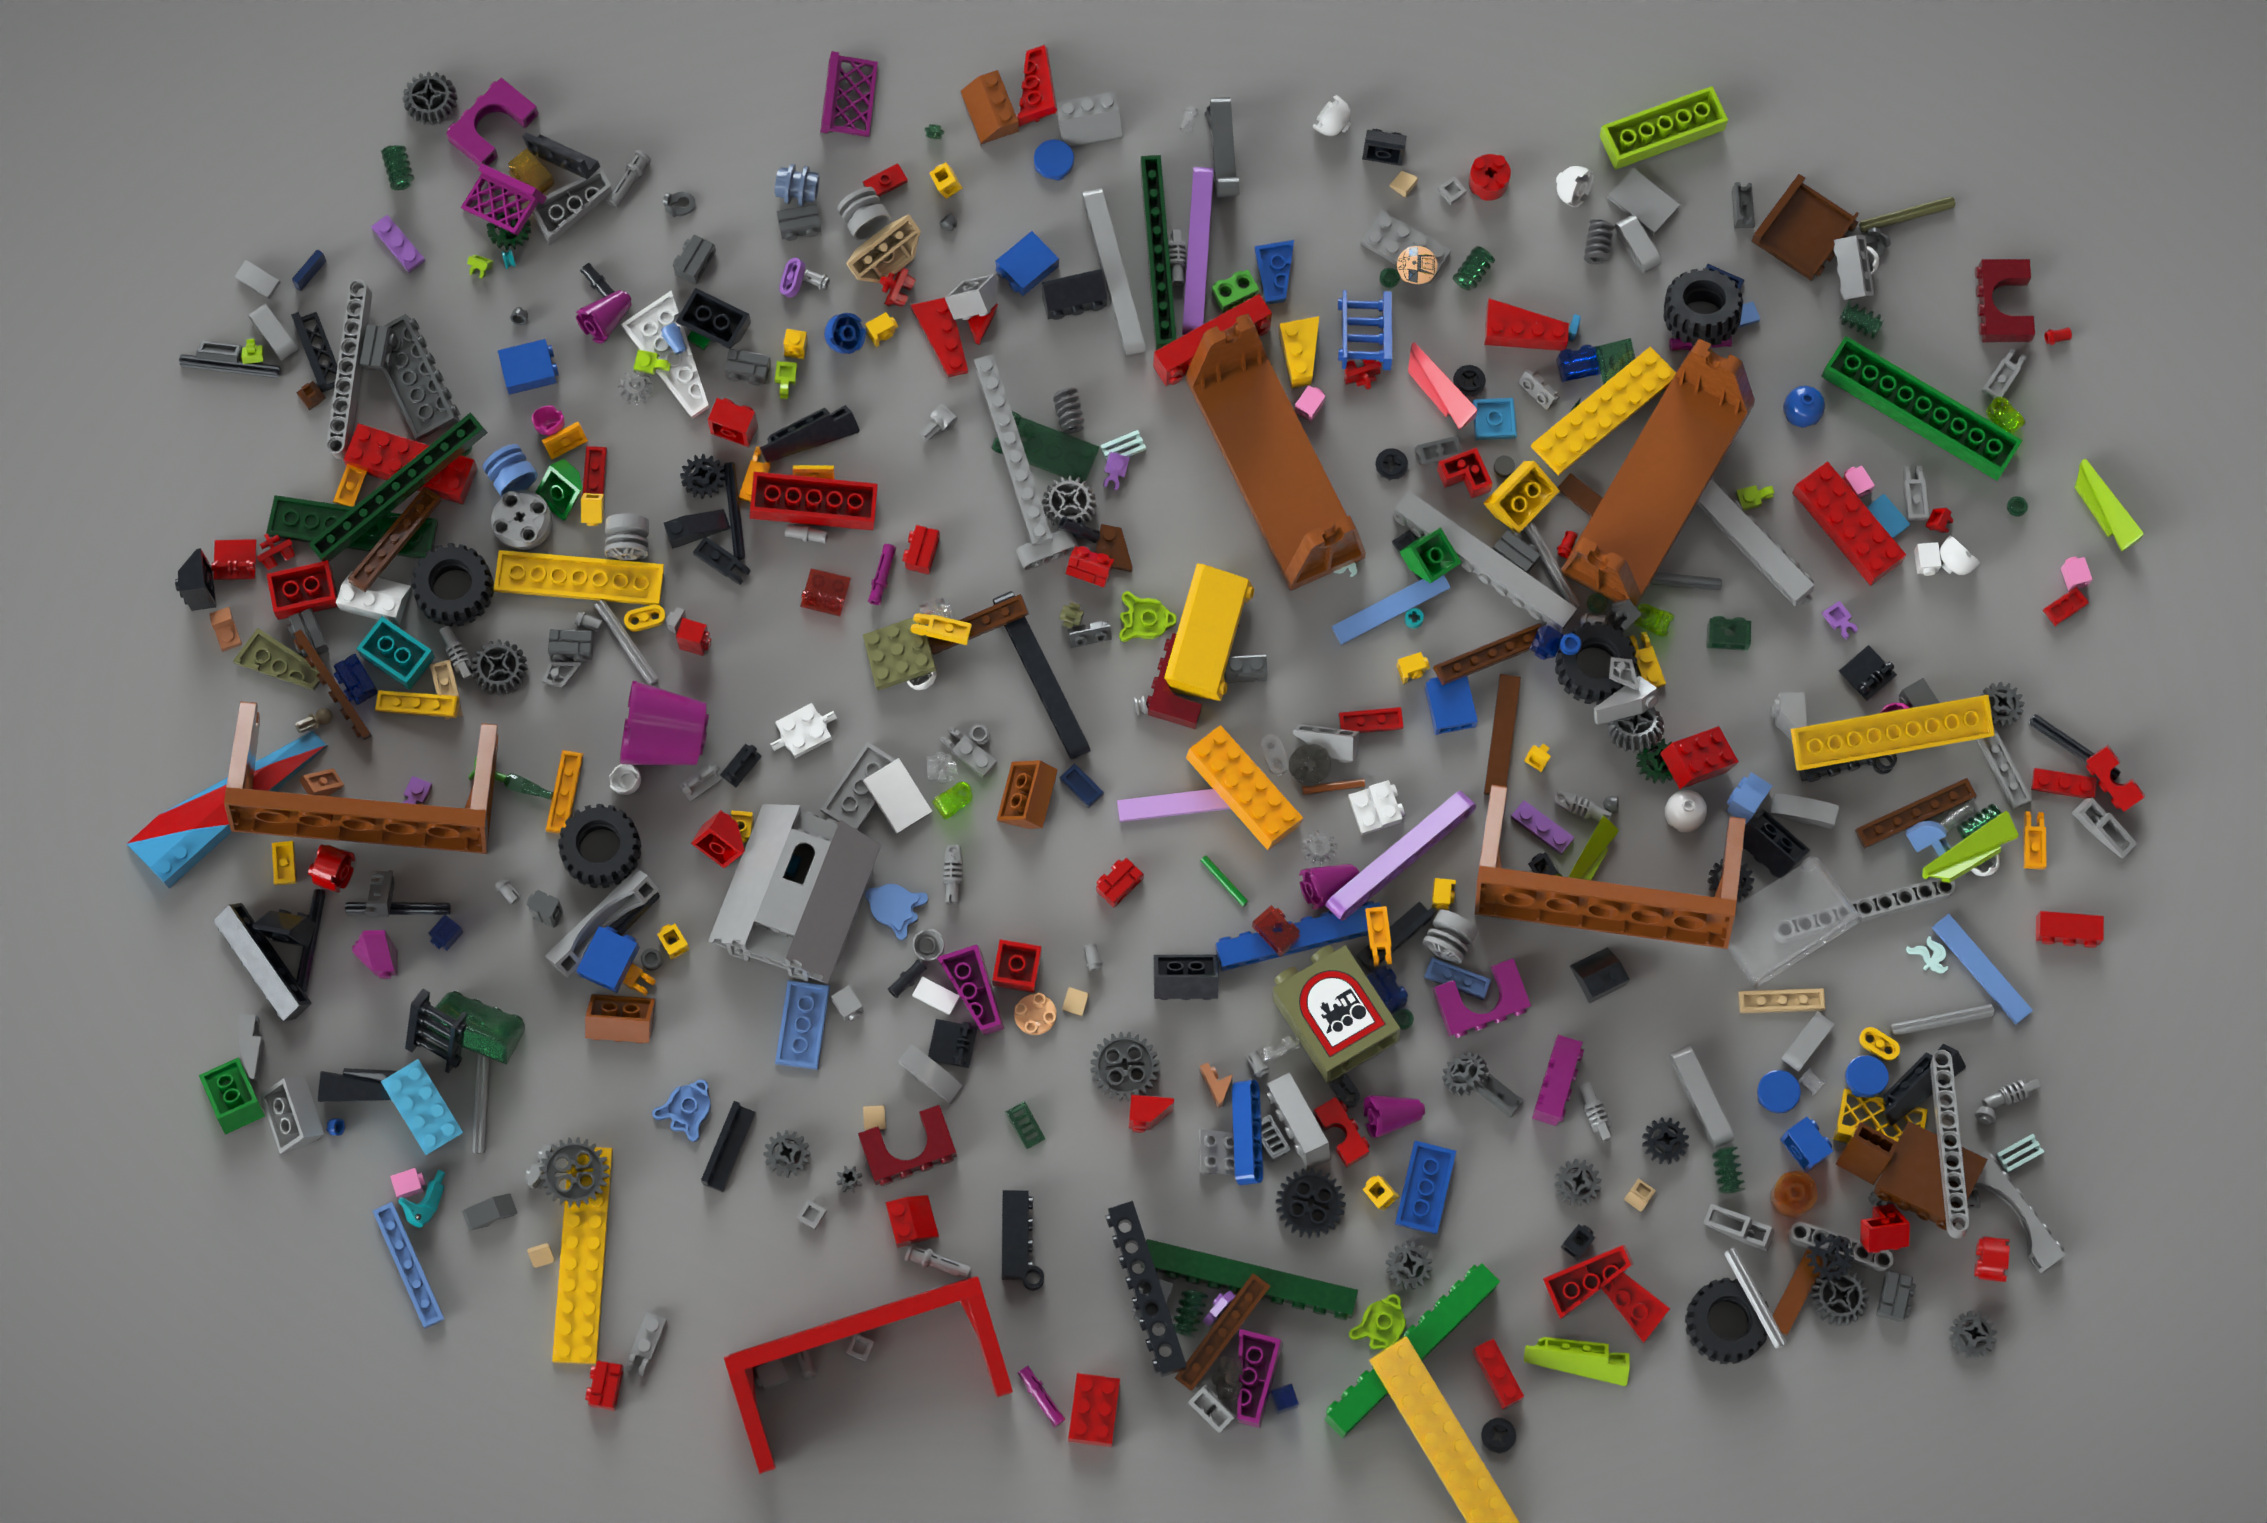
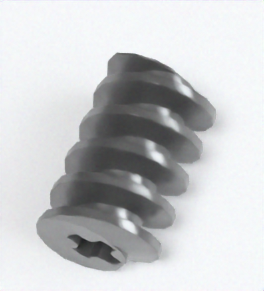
M1591 219L1589 221L1588 239L1586 240L1587 247H1585L1583 259L1587 263L1597 265L1609 259L1607 253L1610 252L1611 248L1609 245L1612 244L1609 238L1613 237V233L1610 231L1614 230V225L1602 219Z
M1065 388L1059 390L1053 396L1057 417L1059 418L1058 422L1061 425L1060 431L1064 434H1072L1084 429V426H1080V424L1085 422L1084 418H1078L1083 415V412L1076 410L1081 407V404L1074 403L1079 400V396L1073 395L1077 393V388Z

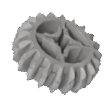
M1071 475L1068 477V481L1061 477L1060 483L1054 480L1053 486H1047L1048 492H1043L1045 499L1041 500V504L1044 506V513H1047L1046 519H1052V526L1059 523L1063 516L1070 513L1075 516L1066 517L1086 524L1085 520L1090 522L1092 520L1091 515L1096 513L1094 509L1097 507V502L1094 501L1096 494L1092 493V487H1087L1086 481L1080 484L1079 477L1075 481H1072ZM1072 490V492L1065 493L1063 491ZM1080 495H1082L1086 501V506L1084 509L1081 508V504L1078 503ZM1054 498H1057L1061 504L1058 512L1052 505ZM1068 501L1069 503V501H1073V505L1069 504L1068 506L1066 505V502Z

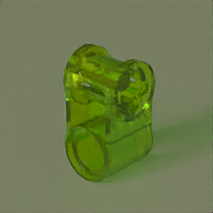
M2004 397L1994 398L1986 409L1988 418L2011 434L2017 432L2026 423L2024 417Z
M1646 603L1638 605V611L1646 613L1648 618L1638 617L1634 624L1658 636L1666 637L1668 635L1667 629L1670 622L1674 620V615Z
M958 782L946 792L938 795L932 801V804L946 820L972 801L973 793L971 787L966 782ZM962 790L963 792H966L967 795H960L959 791Z

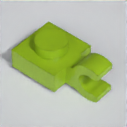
M638 350L633 369L637 372L655 375L656 369L670 372L672 364L667 360L659 359L658 353Z
M776 362L775 383H780V399L789 398V384L796 385L797 363Z
M1754 485L1736 490L1738 502L1743 507L1742 511L1761 507V500L1773 498V494H1775L1773 486H1767L1758 490L1757 486Z

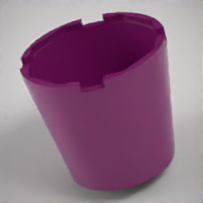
M632 681L628 700V707H630L628 719L625 718L619 764L696 766L699 755L703 754L706 742V727L709 720V714H706L707 703L641 682Z

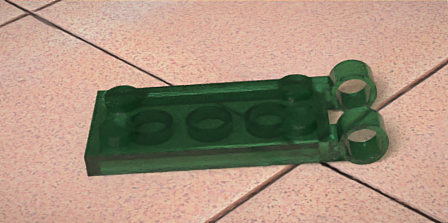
M1012 411L1020 438H1026V441L1021 442L1030 465L1066 479L1071 475L1072 481L1079 477L1080 484L1087 480L1099 452V446L1023 418L1018 413ZM996 437L991 449L1003 454L999 439Z

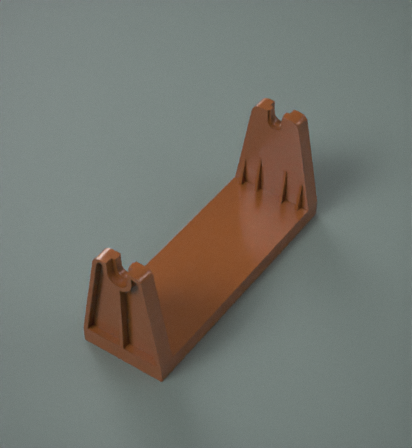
M1245 314L1237 317L1235 324L1224 331H1219L1217 326L1206 331L1186 373V382L1290 591L1354 562L1365 559L1366 552L1351 516H1347L1265 353L1250 315Z
M1698 339L1680 365L1561 569L1564 576L1613 602L1629 599L1637 608L1697 505L1702 493L1754 407L1755 399L1743 362L1731 354H1729L1728 358H1723L1713 352L1710 343Z
M240 702L224 799L231 831L487 854L499 740L497 735L498 724L481 723L473 787L465 808L253 790L260 714L257 712L258 704L256 702Z
M1491 785L1477 877L1475 915L1728 949L1736 911L1746 818L1729 817L1720 883L1715 896L1709 897L1501 868L1500 844L1506 808L1507 786Z

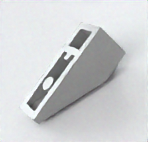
M1639 675L1637 677L1639 690L1624 686L1594 708L1595 723L1599 725L1644 713L1658 703L1657 688Z
M1300 724L1293 729L1295 736L1330 758L1339 759V762L1350 763L1358 756L1359 731Z

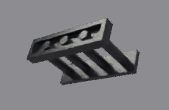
M422 989L410 1006L405 1049L413 1052L417 1046L426 1048L446 1060L445 1072L449 1074L453 1067L457 1068L462 1061L461 1051L464 1031L467 1027V1013L463 1012L457 1020L430 1005V992ZM429 1014L444 1022L445 1024L451 1026V1029L443 1025L442 1023L436 1021L435 1019L429 1017ZM429 1026V1027L435 1029L436 1031H438V1032L442 1033L443 1035L449 1037L450 1040H448L447 1038L441 1036L440 1034L434 1032L433 1030H431V1029H429V1028H427V1027ZM426 1037L447 1048L448 1051L427 1040Z

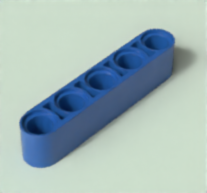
M1255 1079L1234 1082L1232 1085L1235 1179L1240 1186L1261 1183L1263 1180L1260 1087Z

